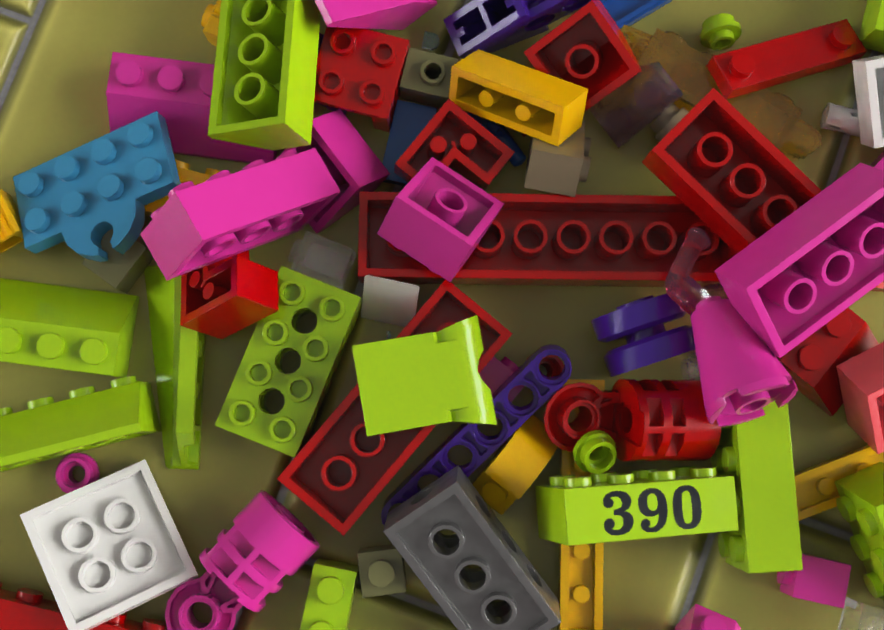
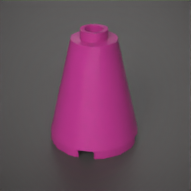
M712 296L700 301L696 305V310L692 313L690 319L705 413L710 424H713L716 420L718 426L726 427L748 422L764 416L763 407L775 401L778 408H780L796 396L798 388L792 376L732 306L729 299Z

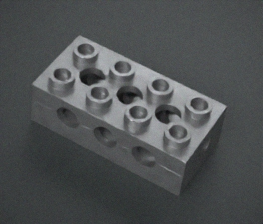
M458 465L388 512L383 532L457 630H551L561 623L557 597ZM448 529L454 531L455 534L444 535L439 531ZM473 564L478 565L480 567L476 569H471L466 566ZM500 599V600H504V601H502V602H495V601H493V600Z

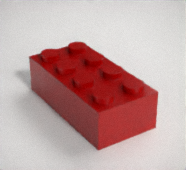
M714 87L642 161L658 179L736 254L822 191Z

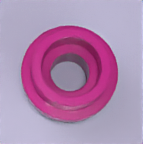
M72 453L65 456L57 465L55 472L59 488L67 494L99 480L100 475L97 462L91 456L84 453ZM77 466L82 467L85 471V477L81 482L73 478V470Z

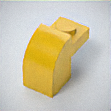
M532 415L504 442L495 457L472 483L484 501L501 515L505 513L516 499L519 500L558 448L548 437L544 423Z

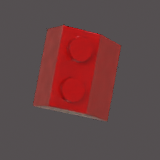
M591 0L523 52L535 70L588 88L585 111L642 71L625 36L600 0Z
M847 308L783 357L777 358L794 379L798 391L829 416H834L843 404L836 366L879 343L866 321Z

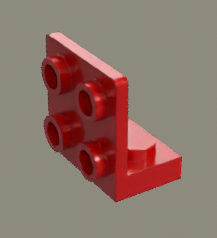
M326 27L317 58L314 102L371 117L374 129L390 133L396 103L400 97L399 86L410 47V40L369 29Z

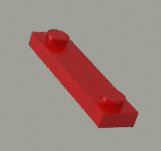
M844 19L714 55L706 67L722 95L727 100L850 64L852 60L861 59L867 50L848 20Z

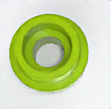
M721 13L707 18L702 23V31L699 37L704 47L720 51L730 48L739 39L742 30L733 15Z
M590 431L584 434L575 444L573 450L574 461L585 472L594 474L604 473L616 461L615 442L604 431Z

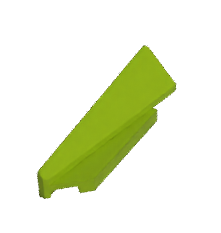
M158 265L148 266L145 268L144 274L165 466L168 469L199 470L206 334L180 326L182 275L166 281Z

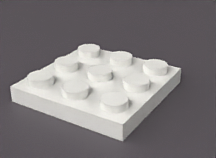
M145 459L20 514L68 630H90L198 577L197 571Z

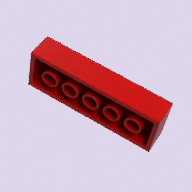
M445 279L396 338L438 332L457 322L478 315L484 348L478 365V373H480L513 333L454 284ZM357 383L280 474L277 480L344 536L436 425L367 437Z

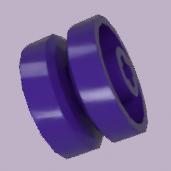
M681 290L657 297L651 295L616 307L615 311L591 321L599 342L608 343L624 337L626 339V345L608 351L603 357L610 377L695 350L692 326L684 325L666 331L664 326L666 323L684 317L688 312Z

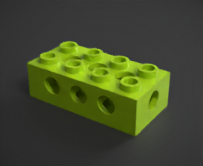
M281 266L278 272V311L257 322L215 426L295 458L306 445L361 311L362 299L357 295ZM308 313L315 314L317 316V326L315 329L307 334L300 333L298 330L299 319ZM290 352H298L301 357L300 367L294 373L286 374L282 368L284 356ZM279 390L284 396V406L278 413L272 414L267 409L266 399L271 392Z

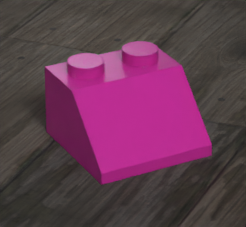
M341 109L313 118L311 145L284 149L281 153L283 154L292 149H296L300 153L316 148L341 191L309 222V225L316 234L324 231L359 205V191L374 192L390 175Z
M432 157L395 197L377 234L390 242L395 248L402 250L425 265L433 273L451 282L468 260L502 209L504 203Z

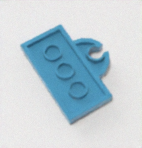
M153 112L14 176L13 181L25 248L37 254L65 241L71 249L84 258L104 262L108 261V253L102 249L101 240L107 231L113 229L110 241L112 248L122 255L128 251L140 236L145 222V205L167 196L170 190L181 184L166 119L159 112Z

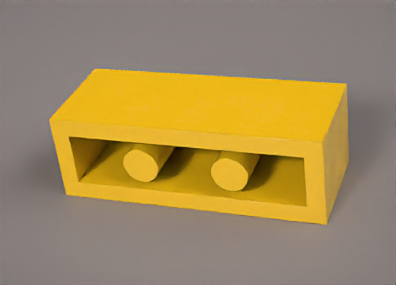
M480 49L463 58L451 68L449 99L464 111L557 147L582 127L588 88Z

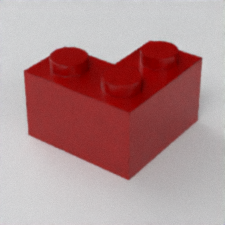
M448 98L397 160L394 173L409 183L420 169L434 157L447 167H453L467 180L485 191L507 165L515 152Z
M249 250L183 274L181 277L180 326L224 339L277 312L279 301L278 271L250 261Z

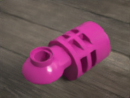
M260 490L234 517L233 522L235 525L230 530L223 529L217 535L218 543L213 548L206 547L200 553L199 559L207 571L200 578L181 584L171 594L167 601L164 615L167 630H233L237 612L243 606L253 612H260L266 605L264 597L269 592L278 593L283 587L281 579L286 574L294 576L320 548L319 542L284 505L267 492ZM196 602H204L210 606L213 614L211 622L202 623L195 618L193 607Z

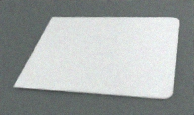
M365 275L361 318L405 327L416 314L419 286Z

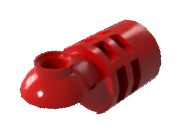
M619 379L615 382L611 391H601L596 386L583 382L568 384L552 395L547 402L543 416L545 431L548 437L561 450L573 452L575 444L584 434L600 430L612 437L616 445L617 458L620 461L626 462L637 460L706 461L715 453L722 432V427L718 426L716 420L713 424H710L707 419L700 380L663 379L659 381L657 379H642L636 381L635 379ZM579 407L578 417L573 422L568 423L570 412L574 408Z

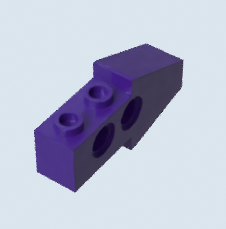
M472 0L443 19L458 56L463 59L477 49L493 53L549 30V24L583 7L591 0Z

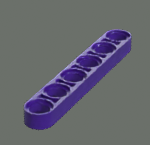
M550 344L542 346L531 355L492 394L496 417L503 424L502 430L494 436H486L480 432L478 424L462 423L386 498L381 513L382 524L385 526L391 506L403 503L421 491L418 481L422 476L432 474L440 478L457 466L448 458V451L453 446L464 445L472 452L470 462L465 465H458L468 478L567 382L571 376L572 365L566 350L558 345ZM547 355H557L564 361V369L557 376H545L539 370L540 361ZM523 385L531 389L533 399L528 405L519 407L510 402L508 394L515 386Z

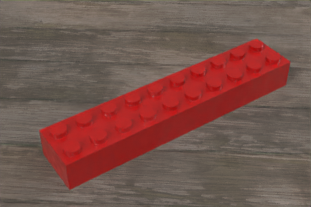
M359 191L358 278L360 282L364 283L365 275H371L409 284H442L445 280L443 277L433 273L425 265L402 250L395 248L390 242L377 234L399 192ZM489 193L504 203V205L451 283L466 285L723 288L714 270L735 256L736 253L677 196L575 194V197L561 194Z

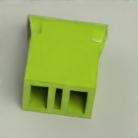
M478 315L457 322L438 332L352 345L367 437L448 422L497 425L491 389L484 383L478 373L479 359L484 351Z

